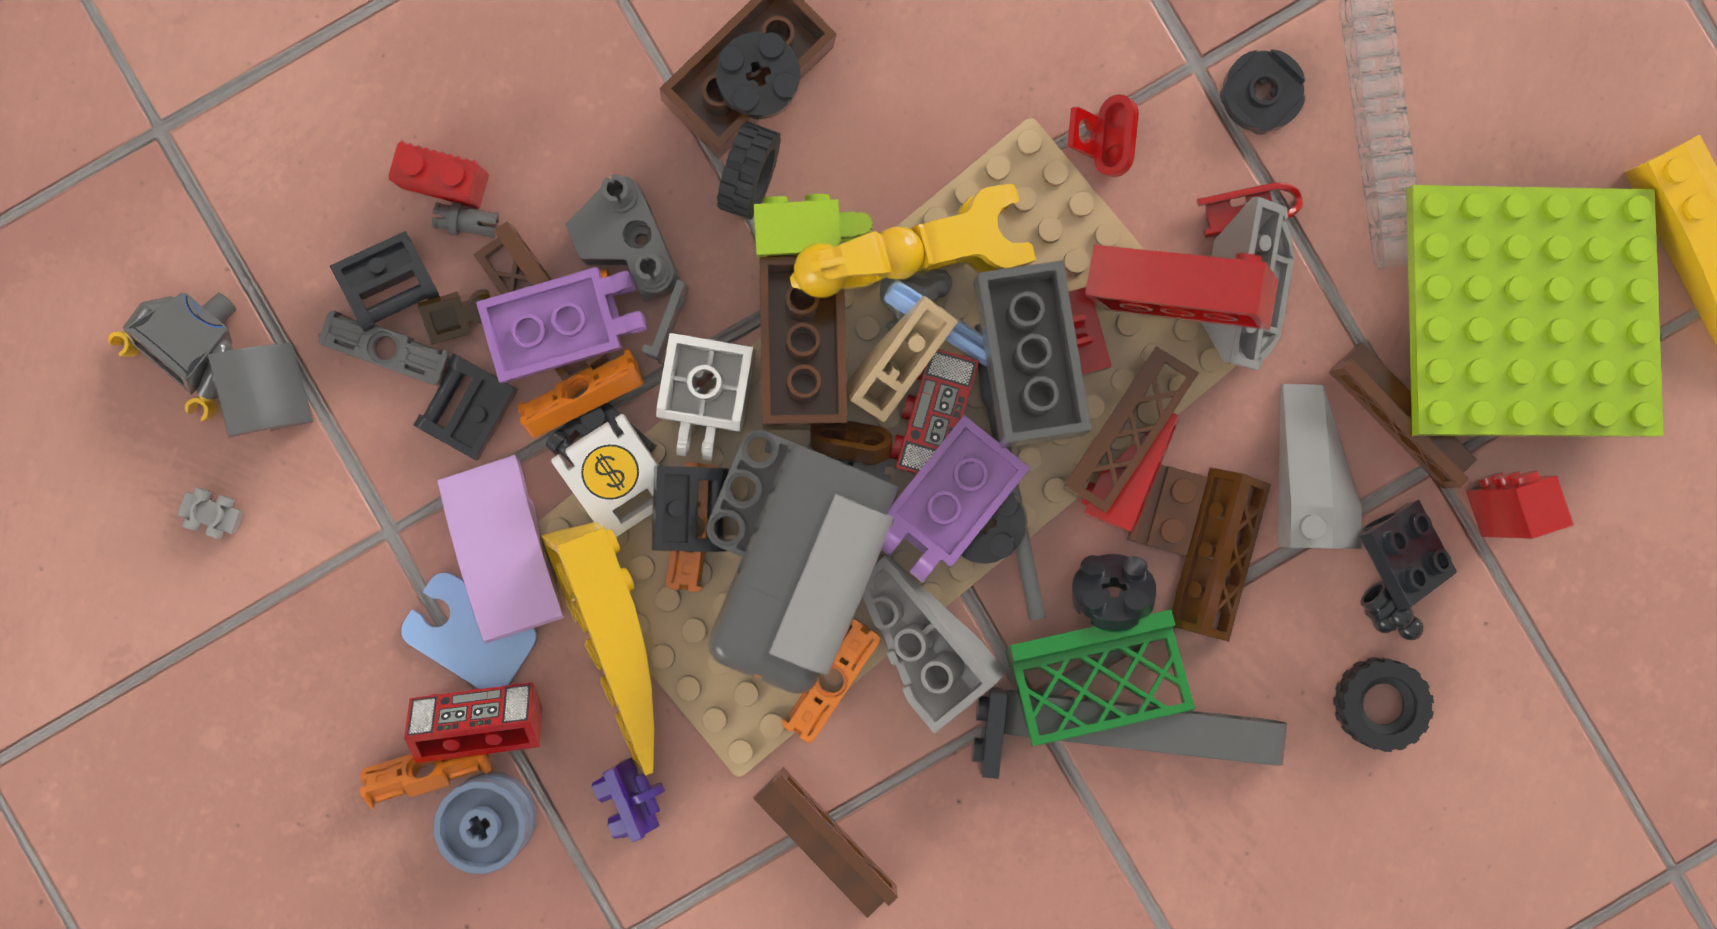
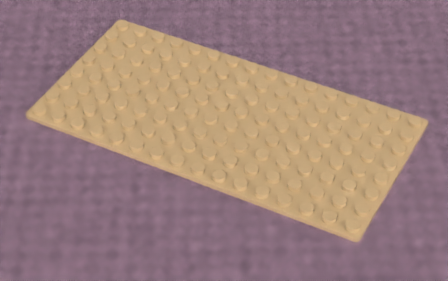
M1028 118L896 226L911 229L918 224L955 216L960 206L968 198L975 196L981 189L1012 183L1016 187L1019 201L1012 203L1007 209L999 213L998 228L1001 234L1012 243L1030 242L1033 245L1037 260L1029 265L1063 260L1068 292L1087 286L1094 245L1144 250L1034 118ZM964 263L937 268L946 270L952 277V287L950 292L945 297H939L935 304L975 329V325L980 324L974 290V281L978 272L970 265ZM931 270L922 271V272H917V273H915V274H916V275H924V274L928 273V272L931 271ZM881 281L862 288L845 289L847 382L868 353L887 334L888 329L885 328V325L895 319L893 313L881 302L879 295ZM1095 303L1112 367L1101 372L1083 376L1092 430L1081 437L1011 447L1012 453L1030 467L1019 482L1022 503L1027 512L1029 537L1033 536L1078 498L1064 490V484L1156 346L1199 372L1173 413L1177 415L1234 369L1236 365L1223 362L1201 322L1106 311ZM761 338L751 346L756 351L743 432L718 429L712 461L702 459L701 453L706 427L692 426L690 450L687 456H680L676 454L681 422L662 419L644 434L656 445L651 454L659 466L683 467L686 462L715 465L718 468H729L730 471L745 436L752 431L763 430ZM946 340L939 347L941 350L974 359ZM1165 364L1157 376L1160 394L1178 390L1186 377ZM977 367L964 415L992 437L987 408L981 399ZM713 379L709 380L701 387L703 390L701 394H708L710 389H715L717 382ZM915 380L885 423L850 401L847 393V420L887 429L892 435L893 448L896 434L905 435L909 420L901 418L908 394L916 396L920 380ZM1152 385L1144 397L1154 395ZM1173 397L1161 399L1164 410ZM1156 401L1139 404L1133 412L1137 428L1155 425L1159 419ZM1129 420L1121 432L1131 430ZM810 429L763 430L809 448ZM1145 433L1138 434L1139 439H1140ZM1133 435L1117 438L1110 447L1113 462L1134 444ZM756 437L749 444V454L756 461H766L771 456V453L765 452L766 442L768 441L765 437ZM1107 455L1104 456L1098 467L1108 465ZM893 458L892 466H885V474L890 475V482L899 487L892 504L916 476V474L895 469L897 460ZM1101 472L1093 473L1084 488L1086 489L1090 481L1096 483ZM742 476L735 479L732 490L735 497L745 501L753 498L756 487L753 480ZM645 489L616 508V511L620 518L653 498L648 489ZM572 493L538 522L541 535L548 532L594 521L574 493ZM651 514L616 537L620 552L615 554L620 568L626 567L634 583L635 590L631 591L630 595L636 609L645 643L649 672L729 770L737 777L744 776L795 733L784 728L782 721L784 717L790 720L788 714L802 693H789L762 682L761 677L756 675L754 678L721 665L713 659L708 649L709 636L742 556L730 551L705 552L701 582H697V585L703 586L702 590L690 592L682 589H670L666 586L670 551L651 550L653 516ZM697 516L698 538L705 529V523L700 516ZM723 516V538L733 539L739 533V524L734 518ZM990 518L980 532L987 533L989 527H996V519ZM903 538L890 555L897 564L945 608L1005 559L983 564L969 561L960 556L952 567L940 560L924 582H921L909 572L923 553ZM881 550L877 562L886 555L883 550ZM863 597L853 618L877 632L880 636V642L851 686L885 659L889 651L880 628L875 627ZM831 668L829 674L820 675L819 682L824 690L834 692L842 686L843 676L838 670Z

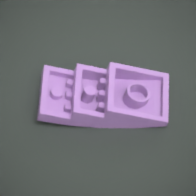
M512 455L437 480L457 561L483 642L487 644L565 618L554 570L540 537L541 531L534 502L528 495L521 462L518 457Z

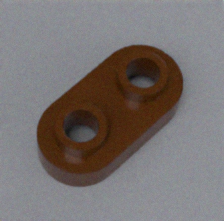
M847 420L846 428L810 429L811 448L831 458L835 457L862 462L867 465H875L887 460L892 452V435L887 429L880 426Z

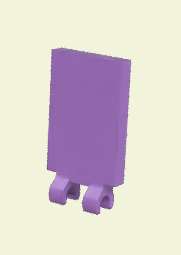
M595 267L476 302L499 383H507L622 349L620 336L632 335L648 330L644 314H641V311L632 312L621 317L618 313L614 296L636 291L632 274L629 271H624L602 278L600 269Z
M964 415L890 507L888 514L894 517V524L890 527L881 550L890 556L903 538H905L923 553L909 571L921 582H924L940 560L952 567L1030 467L1008 449H1000L998 441Z

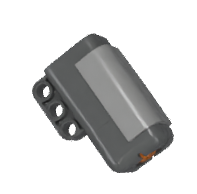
M757 430L746 435L740 444L707 525L708 537L712 543L722 549L742 556L709 636L708 649L713 659L721 665L754 678L755 675L761 677L762 682L794 694L806 693L814 687L820 674H829L894 517L889 515L888 512L899 487L771 432ZM756 437H765L772 444V455L766 461H756L749 454V444ZM745 476L753 480L756 487L753 498L744 501L735 497L732 485L736 478ZM729 516L737 521L739 533L735 538L724 539L719 536L716 531V523L719 518Z

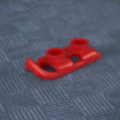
M1277 182L1197 199L1198 207L1205 205L1206 220L1210 228L1203 230L1204 237L1219 235L1252 197H1261L1272 202L1271 191L1283 190L1293 196L1295 205L1287 211L1289 219L1296 215L1303 206L1301 192L1291 184ZM1245 197L1246 204L1235 207L1231 206V199Z

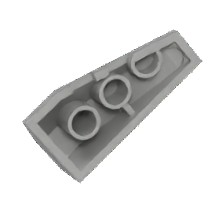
M1281 384L1277 546L1290 548L1361 549V539L1359 536L1361 535L1362 507L1324 385Z
M888 554L875 564L862 596L875 627L880 628L889 649L887 655L891 665H895L904 684L902 690L907 702L935 734L992 688L1006 673V669L973 632Z

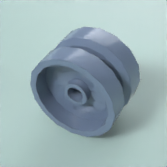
M489 772L488 774L482 773L473 776L452 790L438 807L434 816L433 830L438 850L452 866L466 873L487 874L505 867L530 842L536 829L537 808L531 792L520 780L501 772ZM484 818H486L489 821L490 826L486 825L483 822Z

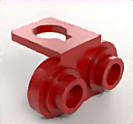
M1117 94L1109 97L1102 104L1098 116L1080 107H1072L1068 147L1093 158L1095 166L1100 173L1109 177L1124 175L1131 168L1135 157L1139 117L1137 104L1131 98ZM1081 120L1084 121L1086 130L1090 131V139H1085L1084 143L1079 136Z

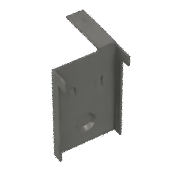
M678 279L653 345L644 344L641 351L646 353V356L658 360V364L664 365L661 361L668 345L669 334L673 332L689 289L685 282Z

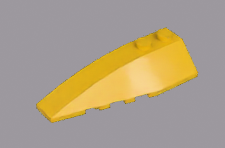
M1699 134L1624 173L1633 189H1655L1656 234L1717 348V166Z
M597 522L543 534L540 536L573 621L574 623L578 622L581 630L584 633L587 632L590 637L586 639V643H583L589 658H592L598 670H604L605 675L600 677L599 682L612 707L618 706L619 712L615 713L614 716L632 759L638 769L647 776L653 773L654 763L652 686L645 643L636 609L630 592L634 591L635 587L626 567L620 568L615 554L620 552L617 538L611 529L606 530L604 526Z

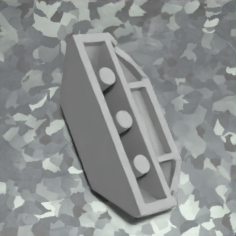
M1252 197L1214 240L1211 257L1235 259L1236 253H1250L1261 256V262L1268 264L1278 279L1270 330L1201 322L1223 362L1251 370L1260 369L1263 364L1262 360L1271 353L1281 338L1294 264L1291 233L1286 223L1288 219L1287 207L1261 197Z

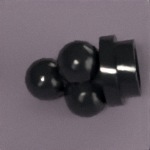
M1383 581L1372 585L1362 596L1360 603L1365 608V615L1372 620L1377 631L1390 633L1398 628L1400 636L1406 640H1416L1423 634L1424 625L1419 618L1414 616L1412 607L1398 610Z

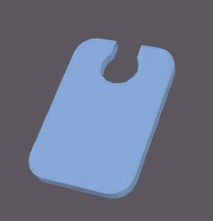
M449 572L434 575L423 590V593L432 599H441L446 602L450 609V617L444 625L435 627L426 621L424 615L412 609L401 627L403 639L410 646L478 689L510 685L536 644V628L486 644L483 642L464 580Z

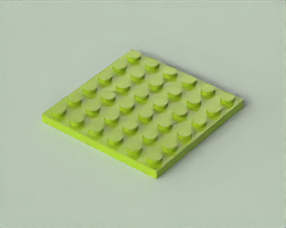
M1412 185L1406 189L1412 436L1634 438L1664 436L1655 189Z

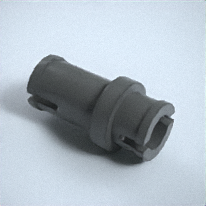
M440 202L435 203L433 214L444 215L445 218L432 217V227L434 229H446L449 234L457 236L460 232L487 236L493 239L496 238L497 235L494 233V230L498 227L482 225L481 222L499 223L498 212L492 213L463 208V204L453 202L452 205Z

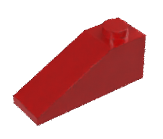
M1172 413L1107 513H1104L1082 498L1081 504L1087 506L1084 513L1088 517L1129 533H1134L1179 422L1177 414ZM1150 432L1145 433L1139 439L1140 445H1142ZM1135 444L1119 456L1114 463L1132 460L1136 454ZM1126 467L1115 469L1117 481ZM1110 470L1101 472L1097 482L1090 481L1086 487V490L1105 501L1113 489Z

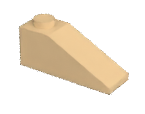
M923 296L868 353L847 382V393L850 401L885 423L959 320Z

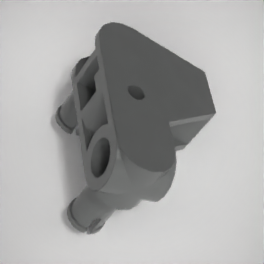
M616 174L612 175L613 178L610 180L606 177L602 182L601 188L565 224L579 258L586 265L628 266L645 302L653 298L668 296L673 292L677 279L680 281L681 279L646 196L637 183L629 177ZM641 235L647 237V242L644 245L637 244V238Z

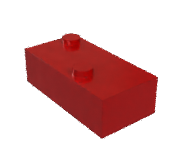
M1094 245L1085 295L1106 311L1270 330L1278 279L1268 264L1261 262V256L1250 253H1236L1235 259Z

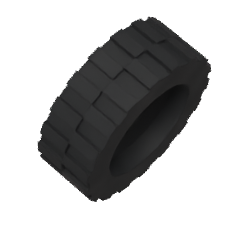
M745 122L743 127L740 128L722 172L717 195V207L719 209L749 220L753 219L754 204H762L777 163L781 143V134L779 132L751 122Z
M1373 657L1367 658V661H1359L1353 664L1354 667L1342 674L1343 678L1340 683L1337 682L1335 688L1337 691L1336 696L1333 697V705L1336 707V719L1342 724L1341 728L1345 733L1351 735L1352 739L1375 750L1392 752L1394 749L1399 751L1406 749V746L1411 743L1415 744L1420 740L1419 737L1427 732L1430 727L1428 726L1429 721L1433 719L1432 703H1434L1433 695H1430L1429 692L1430 686L1426 680L1420 677L1421 674L1416 669L1392 659ZM1378 684L1392 685L1402 696V712L1395 721L1389 724L1374 723L1367 717L1364 711L1363 701L1366 693L1370 688Z

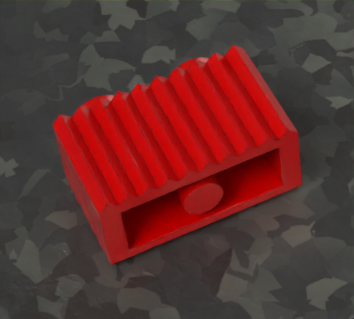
M403 140L397 143L389 172V180L401 189L450 202L462 203L465 206L479 209L489 177L486 169L476 160L462 159L459 155L455 157L451 153L447 155L443 151L439 153L435 149L431 151L428 147L414 146L411 142L407 144Z

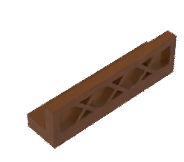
M507 221L494 230V233L497 235L496 239L473 254L501 295L516 291L517 280L530 282L532 286L552 280L516 228ZM505 247L514 259L512 273L496 271L487 258ZM519 269L522 270L524 275H519ZM502 278L510 279L509 288L504 283ZM605 354L586 359L587 363L572 374H569L564 366L555 368V371L562 380H565L589 367H592L594 370L609 359Z
M1363 342L1357 344L1329 371L1351 396L1442 488H1461L1469 480L1464 472L1477 459L1455 436H1412L1411 391Z
M1156 346L1064 484L1063 489L1075 497L1080 496L1104 513H1107L1199 372ZM1165 364L1186 377L1178 390L1160 394L1157 376ZM1152 385L1154 395L1144 397ZM1173 397L1164 410L1161 399ZM1156 401L1159 419L1155 425L1137 428L1133 413L1137 406L1142 403ZM1129 420L1131 430L1121 432ZM1150 432L1142 445H1140L1138 434ZM1133 435L1136 454L1132 460L1114 463L1110 448L1117 438ZM1107 455L1108 465L1098 467L1104 456ZM1126 467L1117 481L1115 469ZM1110 470L1113 489L1105 501L1086 490L1084 486L1093 473Z
M1210 467L1195 528L1174 599L1172 614L1176 624L1174 627L1229 642L1271 484L1243 473ZM1252 487L1254 491L1250 505L1247 507L1246 500L1249 489ZM1241 530L1242 536L1240 544L1236 546V537L1238 531ZM1229 570H1231L1230 581H1229V584L1226 586V585H1225L1226 575H1227V572H1228ZM1220 609L1221 615L1217 630L1212 629L1216 613Z
M784 767L754 795L753 799L867 918L884 902L890 906L898 898L897 885Z

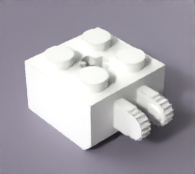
M673 333L669 334L656 417L663 420L681 422L676 450L677 455L687 456L691 446L693 425L706 427L701 453L702 459L710 461L713 458L718 429L743 432L756 351L753 347ZM707 374H713L712 379L717 382L715 389H710L708 394H701L703 390L697 387V381L705 380Z

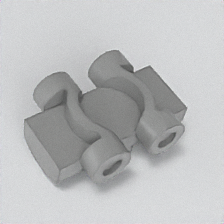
M195 487L193 493L185 492L177 514L184 517L182 527L198 531L201 524L207 525L205 535L217 539H222L224 532L230 534L237 532L242 521L243 511L233 507L235 499L218 495L217 501L211 500L212 491L200 487Z

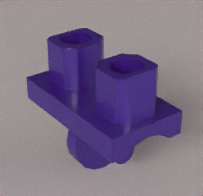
M632 758L623 760L603 772L604 776L592 783L591 787L596 799L601 803L613 799L618 809V813L608 818L607 824L614 839L629 837L632 843L644 838L645 834L660 826L655 813L660 811L655 797L665 791L663 784L660 782L650 786L647 777L643 773L638 774Z

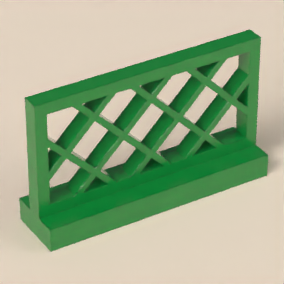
M1172 610L1152 613L1149 616L1146 615L1139 619L1137 626L1127 630L1109 631L1094 626L1010 645L1005 653L1009 668L1012 667L1031 747L1194 710V702L1173 631V627L1176 624ZM1165 641L1169 657L1162 669L1142 657L1149 643ZM1141 645L1137 653L1129 649V647ZM1118 650L1133 659L1122 678L1102 666L1109 652ZM1101 654L1097 662L1089 658V656ZM1079 659L1093 668L1082 687L1061 675L1069 661ZM1062 663L1057 671L1049 667V665ZM1137 663L1158 675L1148 694L1127 681ZM1170 666H1172L1174 676L1167 672ZM1039 668L1053 677L1042 696L1027 688L1023 671ZM1097 672L1118 684L1108 703L1087 691ZM1163 678L1178 687L1181 704L1166 706L1153 698ZM1057 680L1078 693L1068 712L1047 700ZM1123 687L1144 700L1136 714L1127 716L1113 707ZM1083 696L1104 709L1094 724L1087 725L1072 716ZM1030 697L1038 702L1034 710L1032 709ZM1149 703L1158 708L1144 712ZM1044 705L1064 719L1056 732L1039 736L1035 717ZM1109 712L1118 717L1104 721ZM1068 721L1077 726L1076 728L1063 730Z

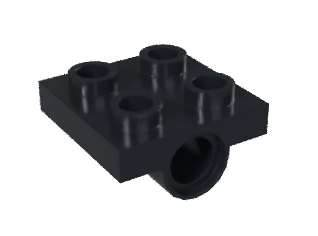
M1419 500L1407 503L1394 513L1369 523L1363 528L1365 533L1359 536L1398 610L1412 607L1457 573L1450 555L1444 548L1432 525L1431 519L1426 514Z

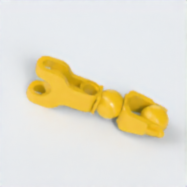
M1011 183L981 189L975 196L968 198L960 206L955 216L918 224L911 229L894 226L881 231V233L873 231L835 247L830 244H812L804 248L797 256L794 273L791 275L790 281L792 287L801 289L812 297H830L838 293L840 289L866 287L881 281L885 277L902 280L915 275L917 272L964 263L970 265L976 272L980 273L1027 266L1037 259L1033 245L1030 242L1012 243L1003 237L998 228L999 213L1007 209L1012 203L1019 201L1016 187Z

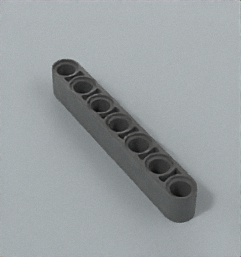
M1004 690L1007 694L1004 734L1029 737L1018 691ZM1049 694L1047 700L1068 712L1076 697ZM1030 697L1032 709L1034 710L1038 702ZM1082 698L1072 716L1087 725L1094 724L1104 709L1089 699ZM1116 701L1113 704V707L1127 716L1136 714L1141 704ZM1044 705L1035 717L1039 736L1056 732L1064 719ZM1148 705L1144 712L1158 708ZM1192 710L1061 741L1281 766L1283 765L1287 723L1264 718ZM1109 712L1104 721L1118 717ZM1068 721L1063 730L1076 728L1077 726Z

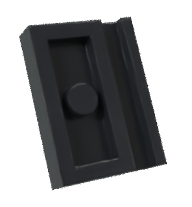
M999 687L990 688L985 692V696L977 699L976 721H982L981 737L973 738L971 760L972 762H978L979 772L984 778L999 779L1007 694L1003 688Z

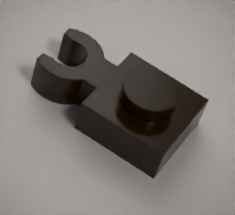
M481 289L475 291L469 300L464 302L461 301L458 291L419 302L418 309L431 345L472 334L469 322L476 321L482 324L476 302L490 298L489 290Z

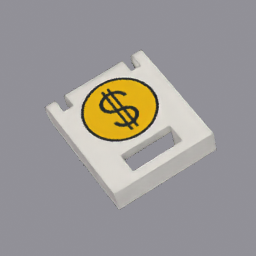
M623 413L615 418L617 425L624 432L620 436H617L609 422H606L566 448V453L574 464L572 467L569 468L559 454L551 459L559 474L592 520L604 526L606 530L611 529L616 537L653 514V498L620 518L616 508L645 489H648L653 496L654 466H659Z

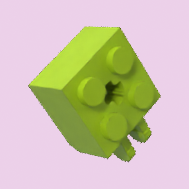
M829 194L806 195L805 201L788 202V197L770 196L763 198V204H754L756 255L759 263L760 257L798 256L804 248L816 243L830 244L835 247L841 243H846L868 234L873 230V222L869 214L861 213V211L859 213H856V211L839 212V199L830 200Z

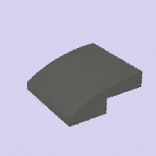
M293 343L255 346L208 354L207 358L228 438L268 429L274 431L313 422Z

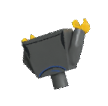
M220 292L203 306L187 293H180L175 297L169 296L140 303L124 324L123 329L125 332L111 333L108 337V342L112 346H120L125 342L123 350L119 352V356L134 357L141 352L191 395L197 390L199 396L187 401L185 411L187 414L194 413L200 403L204 408V414L200 420L201 422L214 418L218 411L217 404L213 400L218 396L207 357L208 354L233 350L229 330L223 322L236 311V307Z

